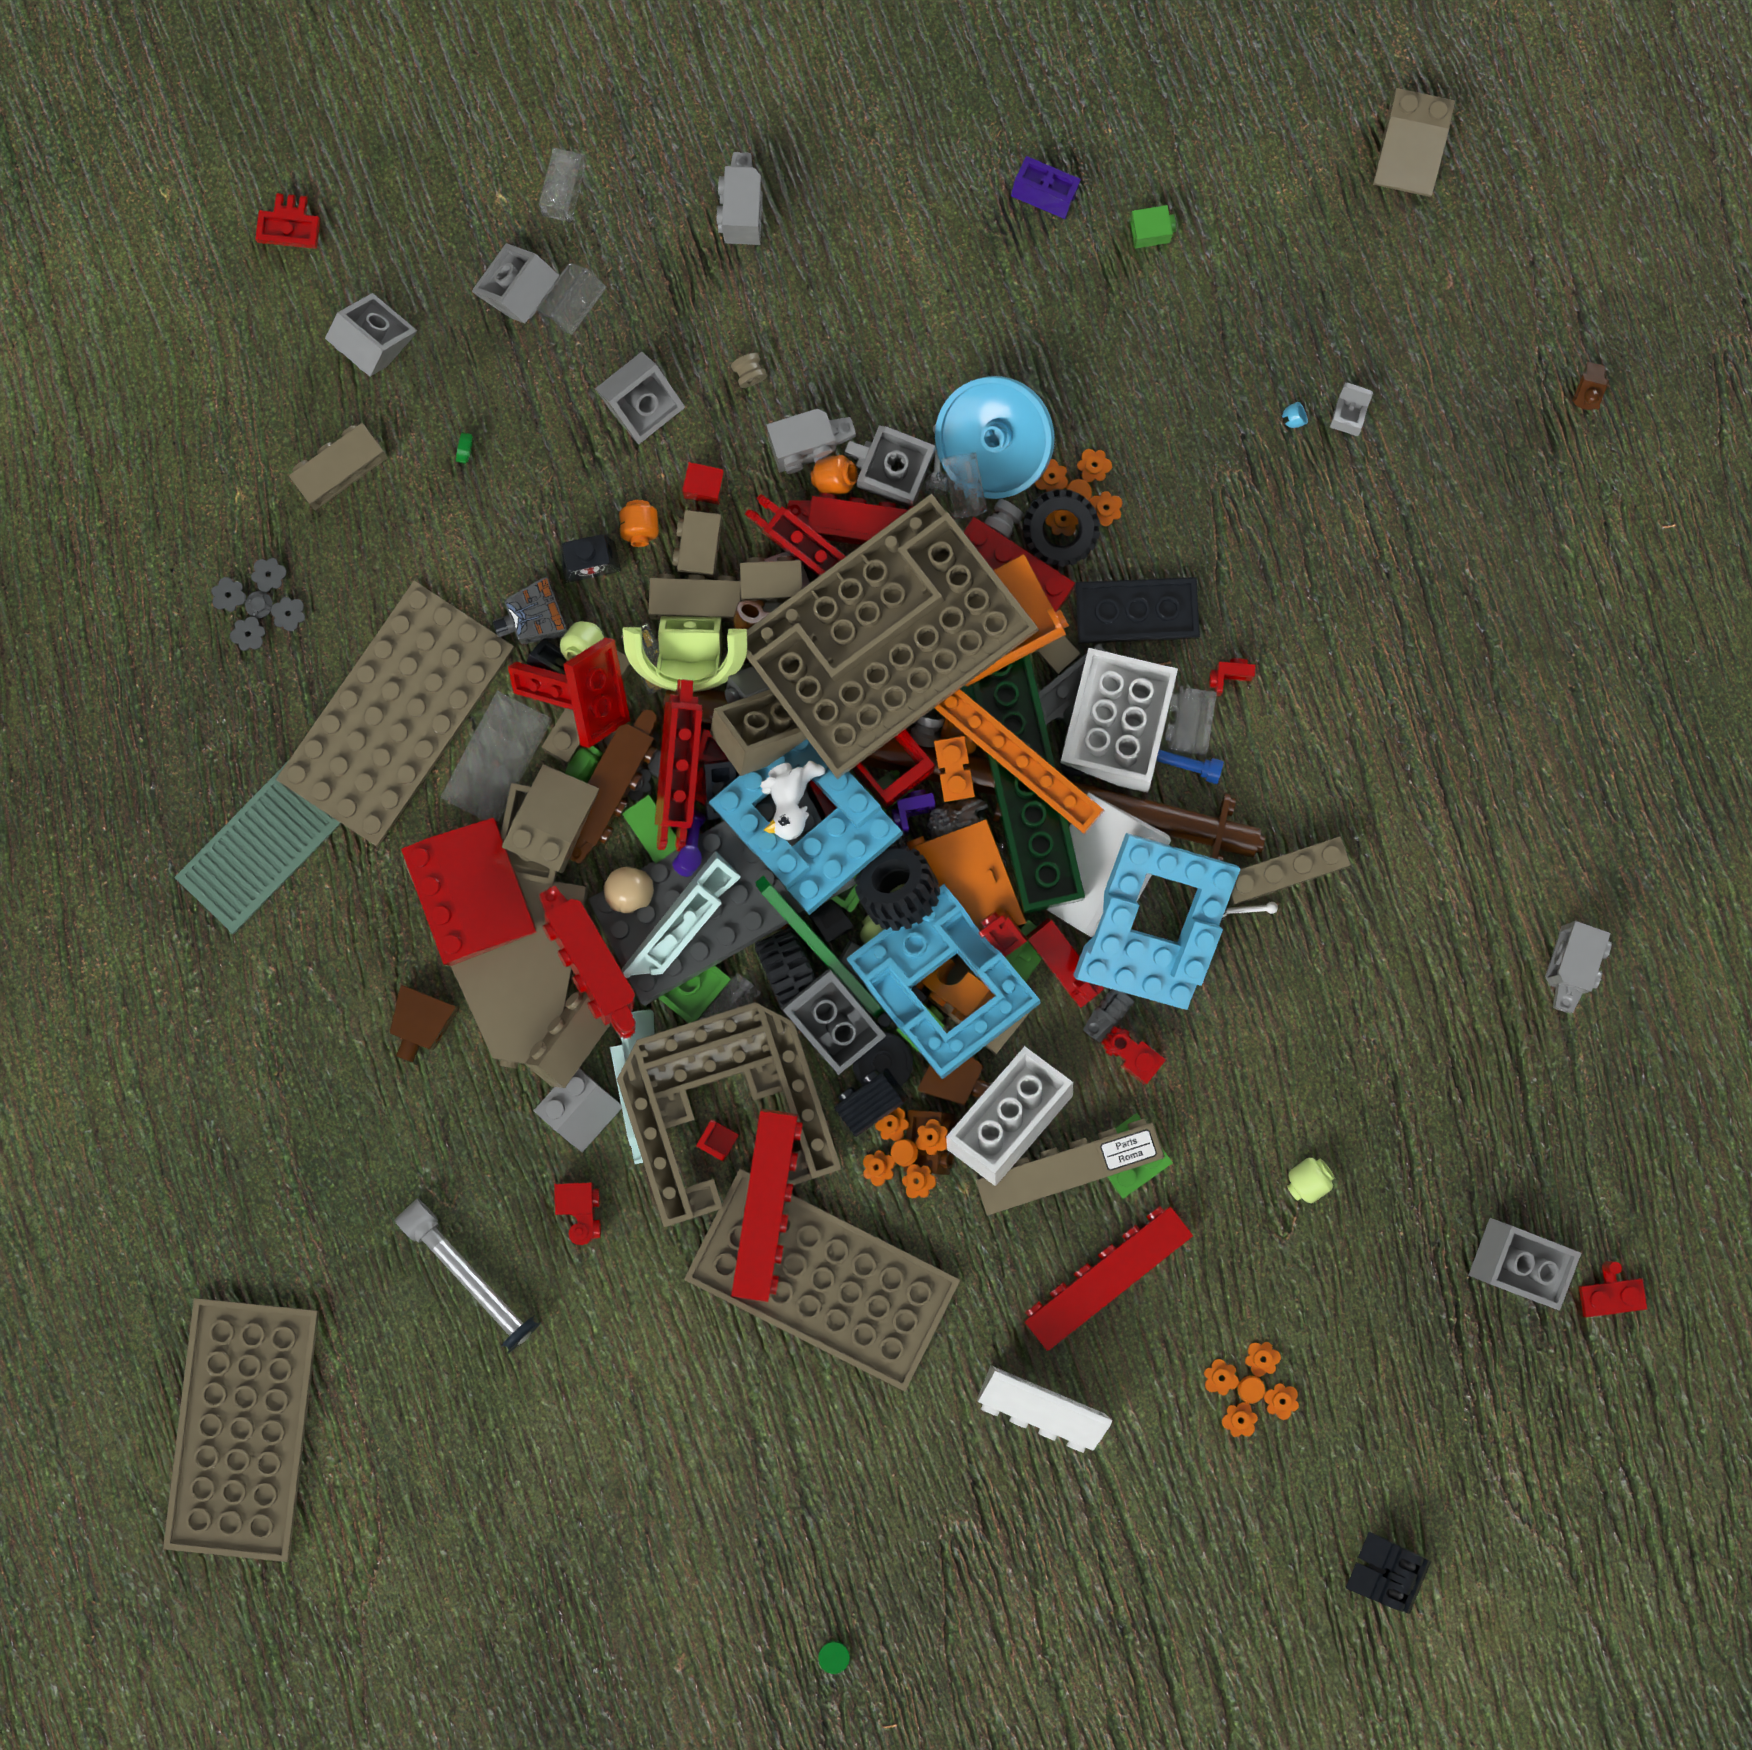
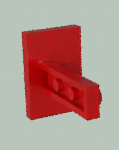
M605 637L565 662L563 665L566 675L517 661L508 666L514 694L573 710L581 746L590 748L616 731L619 726L625 725L630 721L614 639Z

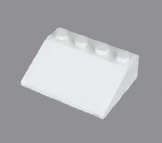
M1088 648L1060 763L1117 786L1148 793L1178 669Z
M1088 792L1087 796L1105 811L1086 834H1083L1073 824L1069 826L1085 899L1046 910L1081 932L1093 937L1103 914L1104 891L1125 834L1129 833L1166 845L1170 844L1171 839L1168 834ZM1146 874L1137 901L1152 874Z
M992 1365L977 1398V1401L982 1403L981 1410L998 1416L999 1412H1003L1011 1416L1009 1420L1011 1423L1023 1428H1027L1029 1423L1040 1428L1038 1434L1055 1441L1057 1436L1069 1440L1067 1443L1068 1447L1084 1453L1086 1448L1093 1451L1112 1423V1420L1105 1413Z

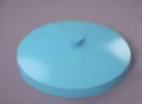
M987 376L962 385L945 401L937 418L935 445L944 470L958 486L979 497L1000 499L1016 495L1028 489L1043 475L1053 454L1054 427L1047 407L1032 389L1011 378Z

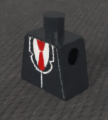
M605 534L561 544L559 557L565 583L621 572L615 541Z

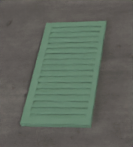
M287 762L174 877L229 930L230 934H235L341 825L340 822L276 780Z

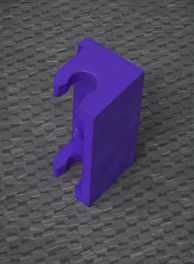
M1026 156L1015 178L1011 197L1066 219L1081 179Z

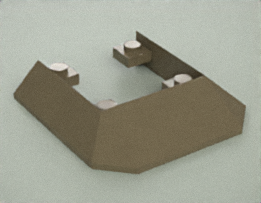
M756 1002L638 1039L617 1077L664 1228L723 1209L714 1179L684 1188L666 1129L695 1120L686 1091L744 1073L753 1101L782 1092L788 1113L798 1114L797 1122H803L801 1139L797 1141L800 1151L794 1152L798 1153L796 1171H789L788 1183L796 1185L841 1170L795 1024L791 1020Z

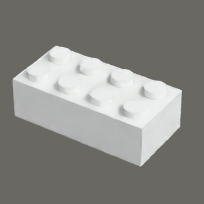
M1024 1046L946 1136L947 1150L996 1186L1072 1098L1073 1082Z

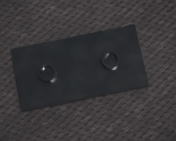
M1197 577L1075 583L1078 644L1199 639L1200 637Z

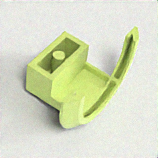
M661 616L658 630L659 657L656 668L645 654L642 642V627H623L624 650L632 667L649 682L673 691L677 689L678 679L693 680V692L718 687L726 683L730 675L736 674L741 669L747 654V629H728V653L721 664L723 650L721 617Z

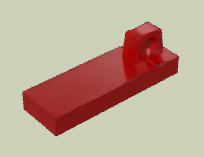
M1047 918L1026 935L1027 941L1077 1006L1082 1008L1104 990L1103 986L1077 980L1073 976L1080 956L1050 918Z

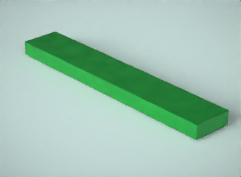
M763 875L755 883L761 894L873 1017L878 1018L885 1012L873 995Z

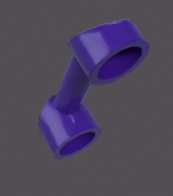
M694 809L692 826L687 828L686 846L679 851L672 861L674 870L684 877L692 876L702 860L701 852L698 849L700 828L706 821V817L696 809Z

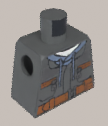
M547 577L536 581L505 599L504 602L509 614L492 620L498 637L516 632L521 644L540 642L542 639L561 638L567 632L566 624Z

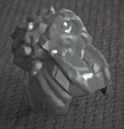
M977 796L960 799L956 804L943 803L931 811V816L927 823V835L935 839L985 820L984 809L989 806Z

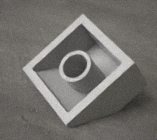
M506 243L472 292L509 318L525 324L536 313L537 306L544 296L553 289L554 282L559 277V274L537 254Z
M371 293L337 312L325 339L356 364L360 370L371 377L386 368L416 335L417 330L376 295Z
M640 352L595 388L609 410L638 444L685 408L658 366L643 352Z
M579 1067L565 1088L554 1087L533 1111L583 1153L622 1109V1106Z

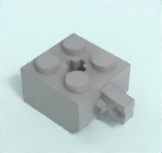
M733 152L731 166H725L724 176H719L718 195H720V204H723V206L717 205L718 233H723L724 243L760 245L763 201L761 175L752 167L751 153Z
M819 409L766 424L768 440L779 473L786 471L787 474L795 473L804 468L803 465L812 462L816 463L819 459L836 455V446L856 437L855 428L850 417L829 420L827 413Z
M879 426L873 442L866 441L863 446L849 441L844 455L858 461L856 467L860 468L861 472L857 479V488L909 507L915 505L935 455L936 446L889 427ZM896 462L901 463V469L897 471L891 470V466H894Z
M1577 921L1561 926L1545 975L1549 985L1556 988L1553 1008L1566 1013H1573L1582 994L1592 992L1593 988L1596 989L1602 977V971L1599 970L1602 959H1607L1612 946V942L1608 941L1611 933Z

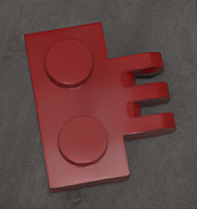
M277 193L274 212L259 210L255 237L257 243L317 249L320 218L318 216L306 215L307 196H300L299 207H295L296 196L289 194L287 206H284V194Z

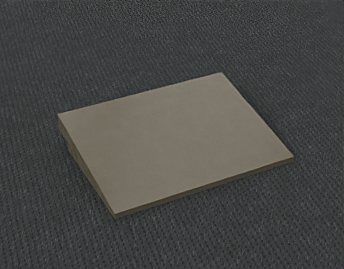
M931 493L747 630L746 658L834 776L839 779L1031 637L1039 629L950 514L943 509Z

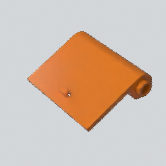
M1025 555L993 571L1036 624L1039 631L966 684L967 687L1066 635L1064 628L1069 625L1062 611L1058 610L1055 612Z
M987 819L932 840L925 841L924 836L906 842L910 850L914 848L919 851L920 855L923 854L938 880V886L940 887L945 884L964 907L979 930L983 927L981 921L994 911L999 915L1006 910L1017 926L1026 923Z

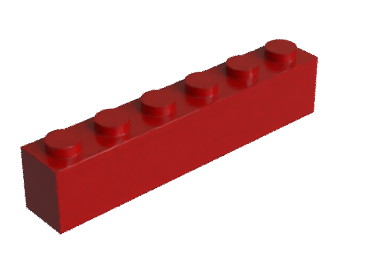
M763 1108L760 1110L732 1297L768 1302L770 1294L776 1295L779 1276L773 1275L775 1263L781 1264L784 1245H778L780 1233H786L789 1216L783 1214L784 1203H791L793 1184L788 1183L789 1171H796L798 1153H793L794 1140L800 1141L803 1122H797L798 1114Z
M1160 1205L1146 1216L1149 1221L1141 1228L1137 1225L1131 1227L1122 1235L1125 1239L1116 1247L1113 1244L1107 1246L1098 1254L1100 1257L1098 1262L1092 1266L1089 1263L1083 1265L1074 1273L1076 1279L1066 1286L1062 1282L1049 1292L1052 1298L1042 1305L1038 1301L1025 1311L1028 1317L1023 1320L1047 1352L1193 1237V1234L1171 1206L1163 1209Z

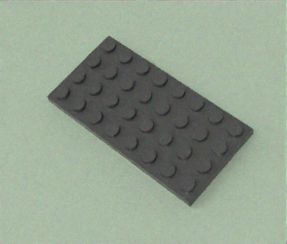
M805 789L798 807L807 806L806 812L809 813V816L806 819L801 835L795 839L786 840L791 846L795 845L823 821L807 789ZM771 794L755 806L768 822L772 821L776 813V805ZM725 821L699 835L698 849L701 852L702 860L692 876L684 877L674 870L672 861L679 853L677 850L657 864L653 861L640 869L646 871L653 882L654 893L647 907L639 908L633 913L617 912L611 909L605 901L604 890L588 899L623 967L715 851L741 876L736 883L718 897L721 900V905L663 974L631 975L628 978L641 1004L644 1006L788 924L756 887L755 882L763 875L800 916L807 913L764 862L748 848ZM853 877L826 901L856 885L855 878Z

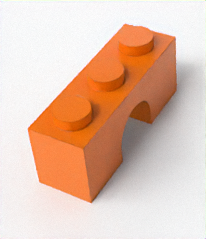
M949 959L915 986L920 991L924 986L932 991L929 997L940 1006L944 1007L947 1003L954 1009L951 1014L962 1022L995 996L982 981L970 972H967L959 983L947 985V976L955 965Z

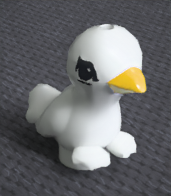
M810 760L804 767L793 769L790 763H783L769 771V777L762 781L760 786L764 794H771L776 805V813L764 831L775 833L785 840H792L801 835L809 813L806 812L807 806L799 808L798 804L804 795L807 783L811 779L825 774L826 769L823 766Z

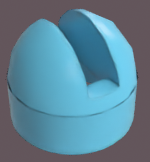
M1300 402L1289 405L1283 411L1282 417L1288 416L1289 421L1285 424L1290 428H1298L1308 423L1306 412Z

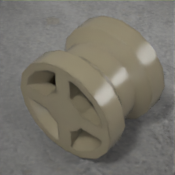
M758 353L744 355L732 362V370L739 376L738 383L740 388L756 385L766 379L767 373L765 369L760 367Z

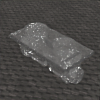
M737 973L698 1020L751 1004L761 992L746 978Z

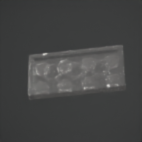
M497 691L440 798L483 821L494 817L498 823L507 806L511 783H519L552 719Z

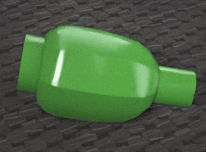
M594 745L590 748H579L567 765L565 774L588 783L604 753Z

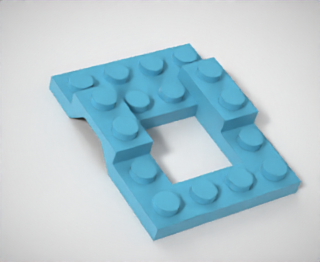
M808 739L769 766L737 777L709 801L714 810L748 848L764 862L808 915L903 835L901 829L882 810L880 804L849 771L839 779L834 776ZM811 760L826 769L824 775L811 780L837 809L795 845L791 846L785 839L775 833L764 831L770 822L762 816L755 806L769 795L761 791L760 785L762 781L769 777L768 773L771 769L783 763H790L793 769L804 767Z
M1126 833L1104 891L1103 914L1095 935L1084 945L1073 976L1077 980L1187 1010L1196 986H1202L1223 931L1219 925L1240 868L1231 863ZM1147 873L1198 888L1178 942L1131 929L1140 906L1136 901Z
M945 884L939 887L940 895L937 896L939 900L937 906L931 908L933 912L930 916L923 917L924 921L918 925L916 922L909 929L901 927L899 931H893L891 927L888 930L884 929L846 958L848 964L865 983L869 992L903 1034L907 1035L941 1079L949 1075L1041 1003L1040 999L1003 954L991 945L985 936L982 938L978 932L980 930L975 926L964 907ZM955 954H958L995 997L946 1033L911 988Z

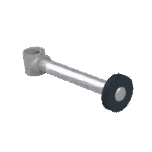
M416 1198L394 1219L400 1229L411 1240L418 1243L423 1241L504 1329L509 1337L503 1342L501 1347L506 1346L508 1348L507 1354L525 1342L541 1324V1322L536 1323L534 1321L535 1315L523 1323L438 1231L437 1217L420 1199Z

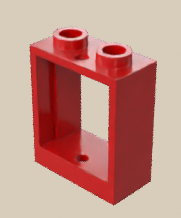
M906 729L894 738L916 765L886 789H882L861 762L852 768L885 810L934 772V763Z

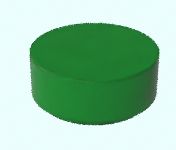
M461 432L456 462L468 463L473 443L472 434Z
M839 1641L825 1643L821 1647L818 1656L821 1668L830 1674H838L844 1671L850 1659L847 1647Z

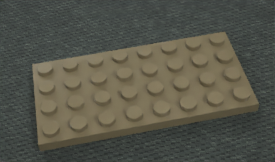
M413 581L276 780L378 848L511 656L515 647L421 584Z
M739 1169L722 1202L723 1209L718 1210L684 1280L905 1392L960 1279L792 1195L791 1203H784L783 1214L789 1216L786 1233H780L778 1245H784L781 1264L775 1263L773 1275L779 1276L776 1295L770 1294L768 1302L732 1297L750 1173Z
M194 1298L163 1549L288 1562L290 1560L319 1310Z

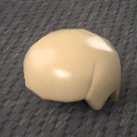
M621 867L610 873L603 886L605 901L611 909L621 913H633L639 908L647 907L654 893L652 879L646 871L633 867Z

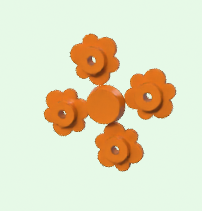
M1091 449L1083 451L1081 455L1082 460L1077 464L1078 470L1082 471V479L1072 480L1068 484V480L1065 477L1067 473L1066 467L1059 466L1056 460L1051 459L1043 475L1035 482V486L1038 489H1046L1047 492L1053 489L1066 488L1081 494L1095 508L1102 526H1109L1112 524L1113 519L1118 520L1121 517L1119 509L1122 507V499L1119 496H1111L1108 491H1104L1100 496H1093L1091 498L1092 489L1088 482H1092L1095 479L1103 481L1106 476L1105 473L1110 472L1112 469V462L1105 458V452L1102 450H1098L1096 453ZM1050 474L1054 475L1053 479L1049 477ZM1103 506H1108L1109 509L1105 510ZM1063 509L1051 512L1045 519L1046 525L1052 527L1054 535L1062 533L1065 536H1071L1075 533V525L1079 523L1072 512ZM1061 517H1065L1066 520H1065V521H1061L1060 518H1061Z
M898 1107L875 1123L876 1129L881 1131L882 1139L889 1140L891 1138L893 1141H897L891 1148V1156L885 1155L881 1150L876 1151L874 1155L869 1154L865 1156L863 1165L866 1169L863 1175L866 1179H871L873 1185L882 1186L886 1180L893 1178L894 1172L892 1169L895 1163L903 1167L909 1166L907 1175L902 1179L903 1185L907 1186V1196L909 1198H917L918 1196L926 1198L929 1196V1190L936 1186V1178L930 1174L931 1169L928 1166L920 1167L913 1163L917 1159L918 1149L926 1150L929 1155H935L937 1150H946L948 1129L941 1126L938 1120L930 1119L925 1126L918 1128L919 1137L916 1139V1144L909 1139H903L904 1130L908 1129L909 1122L905 1119V1111Z
M1264 1342L1262 1345L1252 1343L1248 1347L1249 1355L1245 1358V1363L1251 1366V1372L1255 1376H1246L1239 1382L1238 1377L1234 1375L1236 1372L1235 1366L1227 1365L1221 1359L1213 1361L1211 1368H1206L1204 1371V1376L1207 1378L1205 1388L1209 1392L1218 1391L1220 1395H1226L1229 1389H1235L1238 1386V1394L1244 1402L1239 1403L1237 1407L1235 1405L1228 1406V1414L1222 1418L1223 1427L1230 1430L1233 1437H1239L1241 1434L1251 1436L1255 1431L1254 1423L1257 1422L1258 1417L1252 1412V1408L1248 1403H1257L1264 1397L1265 1402L1268 1404L1267 1412L1272 1415L1276 1414L1282 1420L1288 1419L1291 1416V1411H1296L1299 1408V1404L1296 1401L1298 1392L1294 1387L1288 1386L1285 1388L1283 1384L1278 1383L1274 1386V1390L1270 1389L1265 1392V1385L1259 1377L1265 1375V1373L1273 1374L1276 1371L1275 1365L1281 1360L1280 1353L1272 1349V1345L1269 1342ZM1262 1356L1265 1357V1361H1264V1362H1261V1360H1260V1358H1261ZM1220 1375L1224 1376L1222 1381L1219 1380ZM1283 1398L1284 1403L1280 1404V1399ZM1240 1417L1243 1418V1422H1242V1423H1239V1422H1238V1419H1239Z

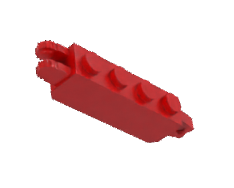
M820 493L819 497L812 496L811 500H789L787 506L788 511L823 539L855 545L864 544L908 511L896 508L897 505L890 502H879V505L866 504L867 500L856 497L849 498V501L838 500L836 495L829 493Z
M762 494L757 497V500L761 506L774 514L770 522L767 523L754 510L748 509L745 513L751 521L763 529V534L788 554L795 557L796 560H801V564L817 577L846 557L783 506L779 508Z
M678 679L676 695L670 694L669 702H665L655 825H658V850H665L668 843V826L677 827L675 847L677 851H680L686 846L687 828H691L693 823L702 722V705L698 704V697H693V680Z
M556 886L541 892L539 898L545 911V924L542 925L543 930L550 942L555 940L560 950L557 953L565 967L570 966L575 973L572 979L580 993L586 992L590 1002L587 1004L595 1019L601 1018L605 1026L611 1023L615 1031L620 1035V1038L631 1039L636 1030V1021L631 1013L635 1004V993L581 901L575 899L567 901Z

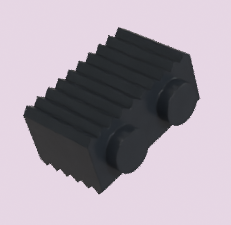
M885 1068L880 1073L877 1069H874L861 1079L864 1084L855 1090L853 1086H850L837 1096L840 1101L834 1109L855 1137L900 1107L909 1098L888 1068Z

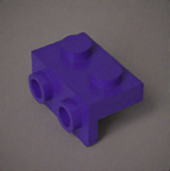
M917 790L907 793V798L897 800L896 809H892L891 814L893 822L903 833L902 837L909 834L907 818L931 813L935 809L933 793L926 794L925 790Z

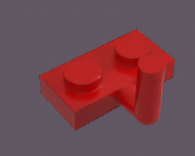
M1605 1261L1602 1264L1604 1283L1579 1286L1583 1317L1647 1310L1643 1279L1617 1281L1616 1274L1621 1272V1264L1615 1261Z

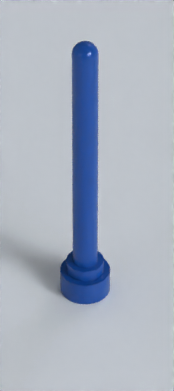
M1163 750L1158 751L1156 759L1157 762L1200 773V777L1206 778V782L1218 784L1224 761L1214 758L1211 761L1205 759V762Z

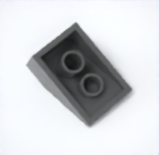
M830 969L825 971L781 1008L838 1075L886 1036L876 1020Z

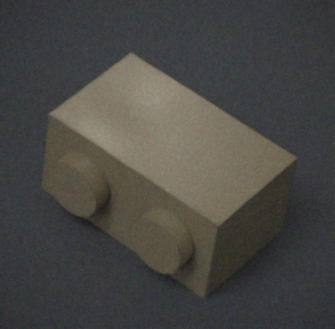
M685 510L684 519H678L677 536L681 537L680 548L674 549L673 566H677L679 575H703L706 579L715 580L722 529L721 514Z
M793 556L777 557V561L765 562V558L752 557L746 559L747 562L740 563L742 601L762 600L765 604L784 603L803 589L801 560H795Z

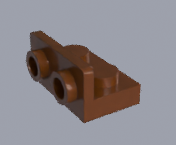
M908 1110L909 1127L906 1139L916 1144V1139L919 1137L918 1128L925 1126L930 1119L938 1120L941 1126L948 1129L949 1134L956 1126L954 1114ZM918 1149L917 1159L913 1164H917L920 1167L928 1166L931 1169L930 1174L949 1175L954 1163V1154L946 1149L944 1151L937 1150L935 1155H929L926 1150ZM909 1166L904 1167L903 1171L907 1172Z

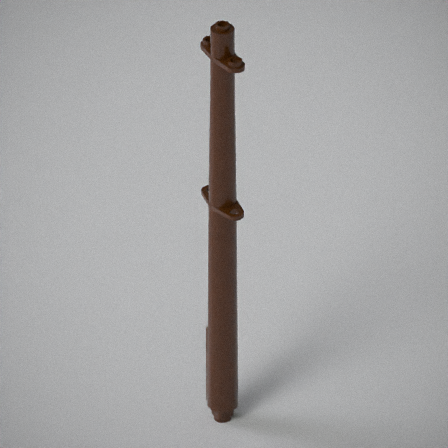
M713 688L693 692V697H698V704L702 705L701 730L710 731L714 709L728 704L725 698V691ZM666 690L662 707L663 711H665V702H669L670 694L676 695V691ZM895 738L861 762L863 765L888 771L898 770L901 774H905L916 765ZM920 746L935 765L934 772L926 780L941 783L940 772H944L945 768H938L935 747ZM968 754L969 764H963V767H970L974 791L996 796L988 758ZM1068 779L1086 795L1090 792L1171 837L1210 845V858L1223 861L1224 856L1218 855L1219 850L1254 858L1256 853H1262L1265 836L1261 835V828L1226 820L1227 815H1233L1236 799L1231 798V794L1224 793L1218 818ZM997 801L993 821L999 823L1001 815Z

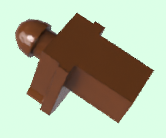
M1587 361L1572 399L1576 406L1587 410L1600 409V403L1609 383V379H1605L1604 365Z

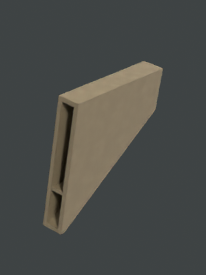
M404 859L405 867H406V869H407V871H408V873H409V875H410V872H409V870H408L407 864H406L405 859ZM517 878L537 933L451 966L492 1058L500 1060L499 1066L518 1069V1063L525 1064L530 1057L529 1054L533 1046L542 1041L548 1033L547 1028L556 1017H559L566 1008L565 1003L570 996L574 972L570 966L565 967L557 953L560 950L555 940L550 942L543 930L542 925L545 924V911L539 894L556 886L567 901L570 899L579 900L585 908L589 890L585 886L554 882V885Z

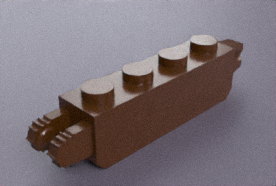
M645 709V711H642L633 727L625 724L617 728L588 784L600 790L570 860L582 864L595 846L599 848L601 843L606 845L614 831V828L610 827L616 816L620 818L622 813L625 812L629 803L625 799L630 789L634 791L637 789L643 778V774L640 773L645 762L651 763L658 750L654 746L657 741L652 736L657 728L656 725H658L659 717H657L653 710Z

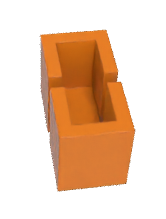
M965 734L934 739L938 768H945L944 772H940L944 802L975 797L970 767H963V764H969Z

